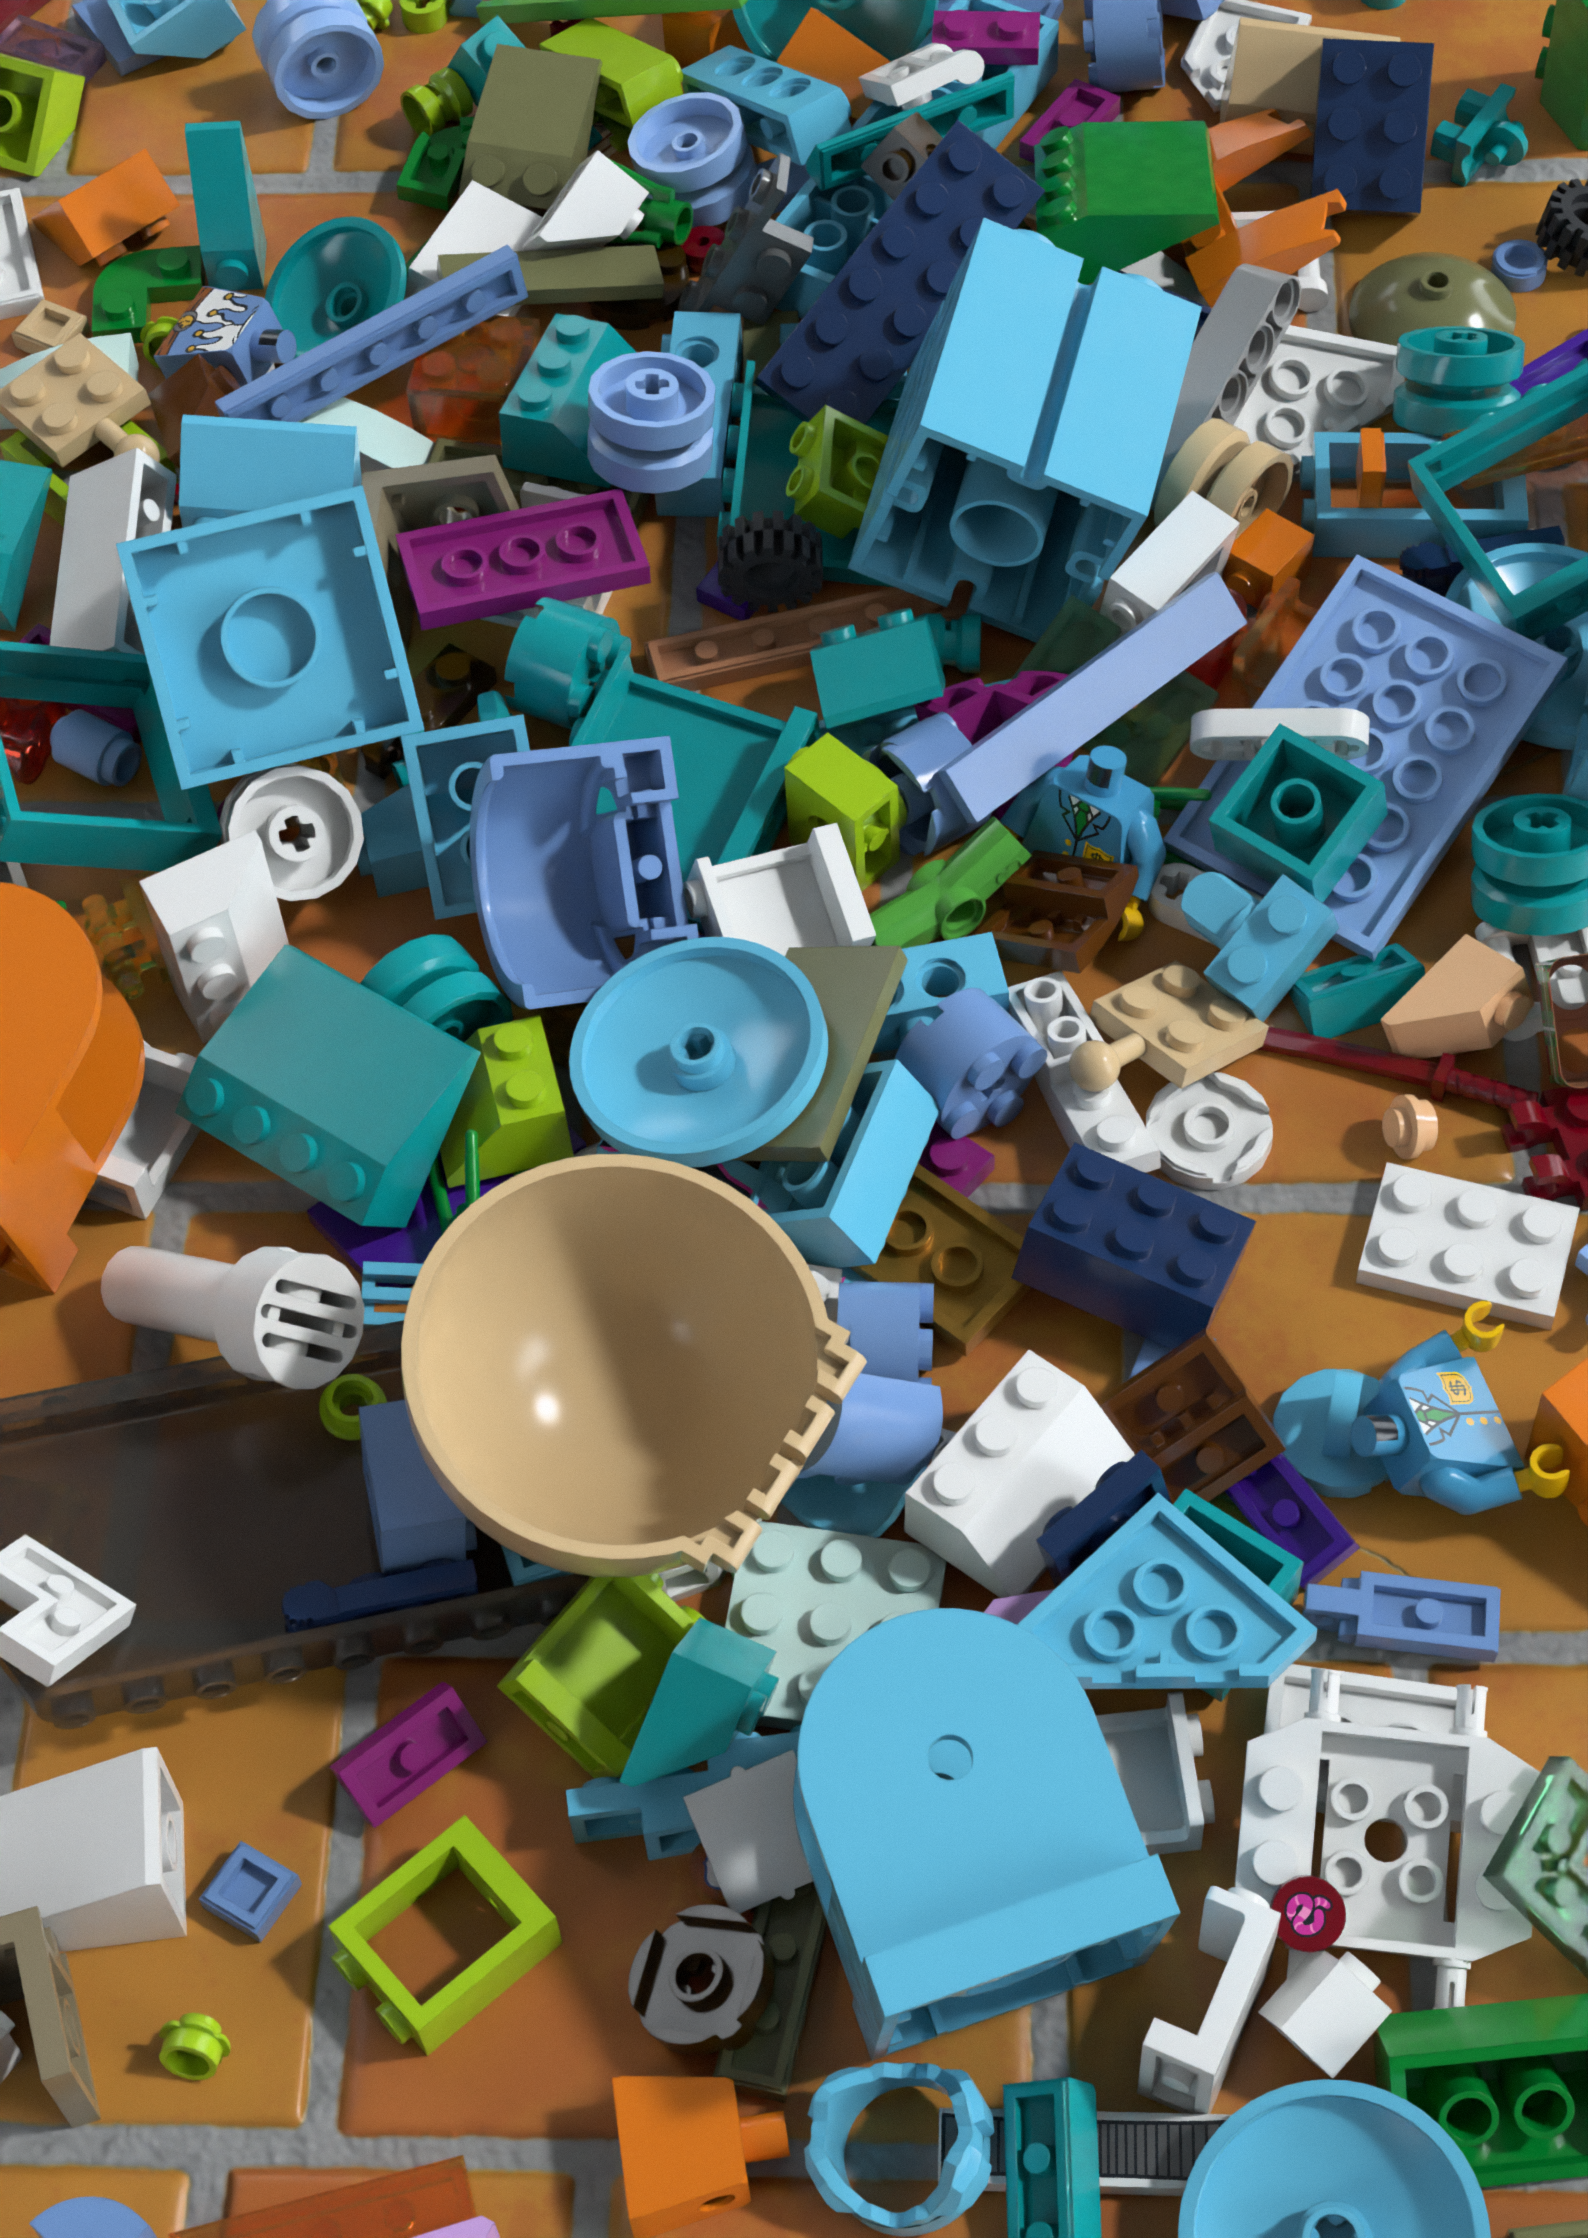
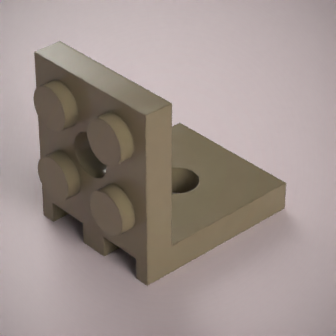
M495 454L363 472L361 485L364 488L405 652L408 651L414 604L397 551L395 534L520 509ZM453 507H460L468 512L458 513Z
M38 1906L1 1916L0 2006L25 1999L41 2082L71 2127L75 2128L101 2120L68 1957L65 1952L59 1954L56 1936L51 1928L43 1927L41 1912Z

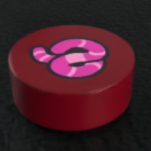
M1313 1875L1292 1877L1278 1887L1271 1900L1270 1909L1281 1913L1277 1935L1285 1944L1298 1951L1317 1952L1326 1949L1339 1938L1346 1922L1344 1901L1339 1892L1329 1882Z

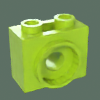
M828 732L810 747L799 749L784 767L789 842L794 846L807 843L814 828L837 823L860 890L863 892L900 861L899 830L906 825L908 815L905 803L898 792V785L891 781L879 768L862 759Z

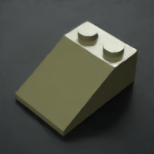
M497 44L467 141L459 196L463 194L473 180L543 217L579 164L587 158L602 61L595 58Z

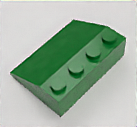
M1205 121L1082 122L1070 129L1067 126L1058 127L1044 135L1039 144L1034 145L1035 182L1045 189V192L1036 202V231L1048 238L1055 247L1084 258L1078 282L1088 285L1093 283L1102 266L1113 271H1119L1220 224L1209 130Z

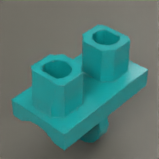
M1501 83L1491 96L1468 88L1459 99L1454 117V123L1467 128L1465 129L1445 120L1436 128L1432 138L1430 154L1453 164L1451 182L1465 187L1485 160L1492 166L1499 164L1512 166L1524 158L1528 151V140L1524 134V126L1519 121L1510 122L1506 112L1507 105L1515 96L1516 88Z

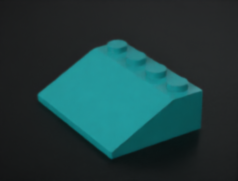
M284 945L199 1053L174 1113L361 1226L406 1228L481 1052L292 945Z

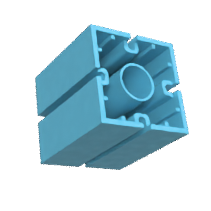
M983 218L949 287L946 299L942 301L910 366L848 569L944 607L948 606L958 581L968 580L974 583L965 614H981L982 622L1064 654L1099 597L1104 580L1108 581L1148 517L1202 307L1163 291L1157 283L1147 277L1131 273L1121 274L1102 266L1093 284H1081L1078 282L1084 258L1055 247L1048 238L1037 232L1025 229L1013 230Z

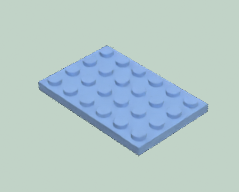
M1358 554L1350 563L1252 709L1348 708L1361 711L1370 719L1368 752L1362 757L1345 761L1384 782L1388 815L1323 904L1333 911L1339 926L1331 940L1359 955L1368 956L1374 962L1378 953L1384 948L1568 670V658ZM1217 760L1198 787V789L1210 790L1212 793L1211 799L1209 801H1189L1163 839L1167 851L1187 860L1206 872L1223 874L1241 888L1264 897L1273 884L1215 851L1208 822L1209 817L1252 760Z

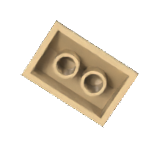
M1240 17L1221 95L1220 124L1273 108L1277 110L1282 118L1280 121L1290 124L1300 119L1305 121L1312 133V136L1287 152L1313 155L1320 52L1323 38L1400 42V37Z

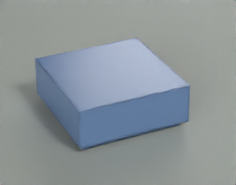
M240 1841L200 1896L199 1901L204 1909L261 1943L297 1893L302 1882L298 1874Z

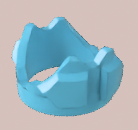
M882 2062L876 2063L871 2067H848L827 2076L813 2095L807 2114L813 2122L811 2125L810 2144L804 2148L805 2164L817 2190L826 2204L834 2211L852 2213L855 2218L866 2226L884 2234L902 2237L918 2236L934 2232L953 2222L965 2210L973 2206L987 2187L992 2169L989 2162L990 2136L994 2133L993 2115L974 2081L965 2071L941 2069L937 2065L930 2063ZM907 2086L931 2088L950 2098L958 2126L957 2140L944 2159L938 2186L925 2202L902 2213L890 2212L866 2202L853 2191L845 2170V2146L855 2119L871 2101L890 2090Z

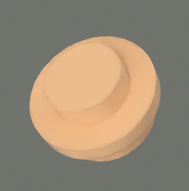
M1412 1094L1396 1096L1390 1105V1109L1385 1111L1382 1120V1130L1386 1143L1393 1147L1396 1154L1402 1159L1417 1158L1422 1151L1431 1150L1435 1146L1438 1136V1121L1432 1104L1425 1099L1418 1100Z

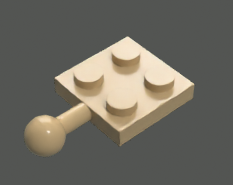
M81 333L0 389V413L62 468L100 440L114 452V457L138 448L157 462L160 461L159 450L153 440L142 434L128 435L120 428L121 425L151 404L146 389Z
M1175 960L1093 1001L1090 1019L1095 1026L1113 1038L1115 1042L1107 1044L1103 1041L1091 1040L1080 1044L1071 1054L1069 1072L1072 1080L1080 1088L1090 1092H1098L1114 1084L1119 1076L1120 1067L1140 1058L1182 1089L1262 1047L1269 1026L1247 1012L1240 1003L1229 999L1199 977L1194 970Z

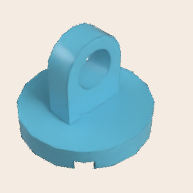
M1323 1369L1301 1377L1282 1394L1273 1415L1272 1425L1286 1446V1450L1283 1453L1316 1493L1326 1497L1355 1498L1371 1492V1487L1381 1484L1384 1480L1386 1483L1390 1479L1380 1456L1361 1457L1355 1452L1351 1443L1350 1431L1353 1422L1359 1416H1363L1364 1407L1379 1393V1381L1376 1378L1352 1369Z

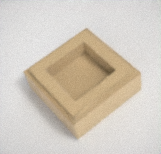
M42 299L11 335L16 348L34 354L65 344L79 333L85 337L90 331L87 316Z

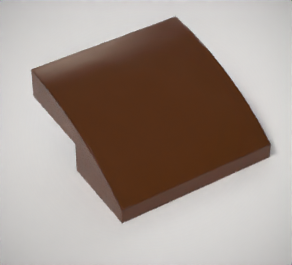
M1034 850L1031 853L1032 856L1002 884L1007 902L973 935L992 932L1001 960L1080 974L1104 946L1124 913L1139 878L1137 866Z
M1206 1327L1096 1401L1134 1454H1137L1142 1449L1160 1467L1172 1505L1185 1488L1209 1502L1286 1450L1285 1444Z

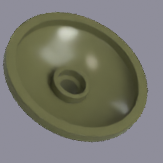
M1420 252L1389 260L1364 276L1355 288L1351 298L1349 325L1354 338L1397 346V340L1402 334L1430 327H1477L1503 331L1514 335L1516 307L1513 297L1504 283L1481 265L1453 254Z

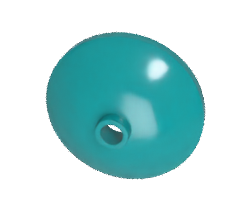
M361 217L335 218L317 225L301 236L279 261L271 276L265 294V300L269 302L282 329L291 331L296 339L297 348L294 359L403 301L407 282L405 259L399 244L389 232L377 223Z

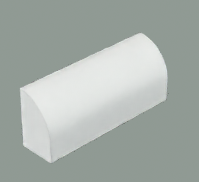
M134 448L70 476L49 646L145 655L116 543L171 530L177 475L138 448Z

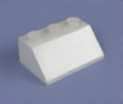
M256 830L139 881L174 992L203 1043L210 1041L283 946L289 945L262 842Z
M1028 1350L905 1493L904 1532L998 1597L1004 1598L1027 1594L1047 1570L1036 1539L1043 1534V1529L1050 1518L1065 1507H1075L1095 1490L1097 1481L1109 1467L1117 1462H1127L1135 1454L1083 1384L1031 1350Z

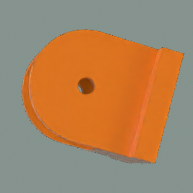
M0 882V1273L55 1294L79 1250L67 1233L138 1100L145 1071V1050L140 1026L133 1011L115 985L101 974L94 949L75 919L57 902L44 894L27 887Z

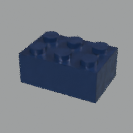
M1323 38L1320 52L1309 199L1338 189L1347 205L1345 212L1337 214L1418 217L1421 213L1434 43Z
M1074 1142L1027 1227L1011 1278L1173 1350L1205 1327L1209 1330L1236 1275L1256 1221Z

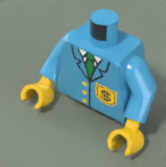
M1104 745L1094 748L1090 756L1079 755L1066 767H1052L1021 790L1000 822L1004 824V827L1016 839L1018 836L1024 838L1022 846L1030 854L1034 850L1136 865L1139 878L1121 916L1123 929L1118 937V941H1130L1138 937L1143 930V917L1137 908L1140 901H1148L1165 861L1166 848L1157 821L1153 817L1154 795L1152 791L1145 785L1124 775L1127 757L1124 752L1113 746Z
M1479 1301L1469 1306L1461 1329L1451 1335L1446 1330H1443L1405 1352L1382 1375L1378 1382L1379 1393L1364 1407L1363 1416L1355 1419L1350 1431L1351 1443L1355 1452L1361 1457L1380 1456L1390 1481L1398 1492L1403 1495L1427 1497L1461 1515H1471L1523 1499L1521 1492L1530 1489L1538 1496L1556 1498L1565 1491L1570 1477V1470H1562L1557 1473L1542 1471V1469L1553 1468L1562 1462L1564 1450L1557 1444L1538 1446L1531 1454L1529 1468L1524 1469L1525 1466L1475 1358H1462L1460 1352L1467 1348L1476 1352H1487L1498 1345L1505 1324H1501L1489 1332L1480 1331L1473 1326L1474 1322L1481 1321L1490 1313L1492 1303L1489 1301Z

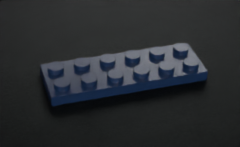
M957 120L761 371L754 383L803 422H809L827 405L866 424L911 366L942 301L946 299L949 287L983 218L1014 230L1039 200L1045 189L962 122Z

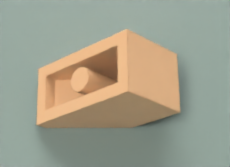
M1465 934L1380 1020L1393 1053L1417 1059H1426L1442 1056L1443 1052L1457 1054L1493 1048L1509 1030H1514L1522 1024L1529 1010L1535 1004L1523 967Z

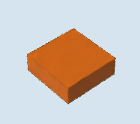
M1361 428L1356 461L1358 508L1382 507L1386 478L1384 432H1381V428Z

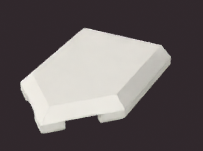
M1224 0L1213 15L1199 21L1181 59V67L1214 112L1220 110L1221 95L1240 17L1309 26L1312 15L1248 0Z

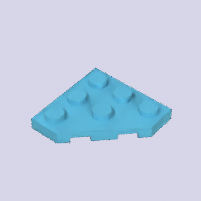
M1159 1493L1148 1501L1017 1624L1038 1637L1056 1652L1075 1674L1083 1689L1268 1688L1316 1641L1317 1628Z

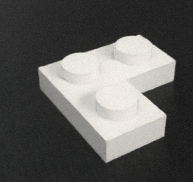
M23 1535L0 1551V1599L11 1608L20 1611L18 1615L0 1627V1657L46 1687L52 1685L130 1626L136 1608L135 1603L28 1535Z

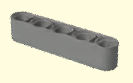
M1251 264L1239 265L1230 276L1192 344L1150 510H1155V503L1161 483L1172 460L1188 437L1201 424L1212 418L1222 419L1234 425L1297 312L1301 299V285L1296 276Z

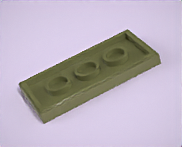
M900 945L788 948L785 957L794 963L809 980L818 997L825 1017L828 1031L826 1067L814 1096L801 1114L783 1132L754 1151L732 1160L829 1162L908 961Z

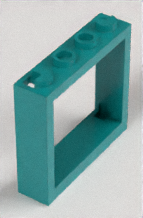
M1586 358L1567 374L1548 384L1543 383L1532 387L1516 402L1496 413L1489 412L1479 416L1467 429L1443 442L1437 441L1429 444L1427 451L1408 460L1412 492L1504 627L1532 641L1588 611V555L1513 595L1444 492L1587 414L1588 360Z
M0 641V697L133 709L165 821L20 811L0 735V862L161 872L216 848L222 836V831L208 784L181 790L146 655Z

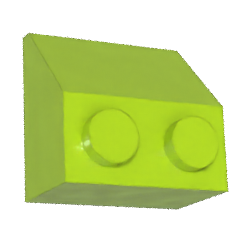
M0 53V167L35 177L41 175L75 129L85 81L84 76Z
M540 1015L477 1029L466 1040L465 1044L481 1053L440 1147L449 1188L465 1184V1133L469 1129H474L478 1134L480 1181L574 1157L565 1109Z

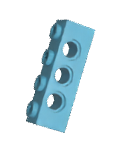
M728 45L682 69V87L685 94L710 92L727 97L739 108L749 144L777 156L779 153L791 157V162L798 165L806 164L816 144L852 131L849 121L851 106L840 87L732 45Z
M675 311L672 334L662 335L661 352L689 359L709 373L716 387L715 411L712 424L714 429L711 468L698 482L681 490L655 494L657 515L719 517L720 511L725 512L726 503L721 502L724 468H730L731 460L726 459L729 425H735L736 417H730L733 383H740L743 362L741 313Z
M992 932L902 949L908 961L871 1054L899 1049L905 1036L920 1019L929 1026L944 1012L937 1004L946 997L938 998L933 996L945 995L948 997L964 989L979 988L1009 1013V990Z

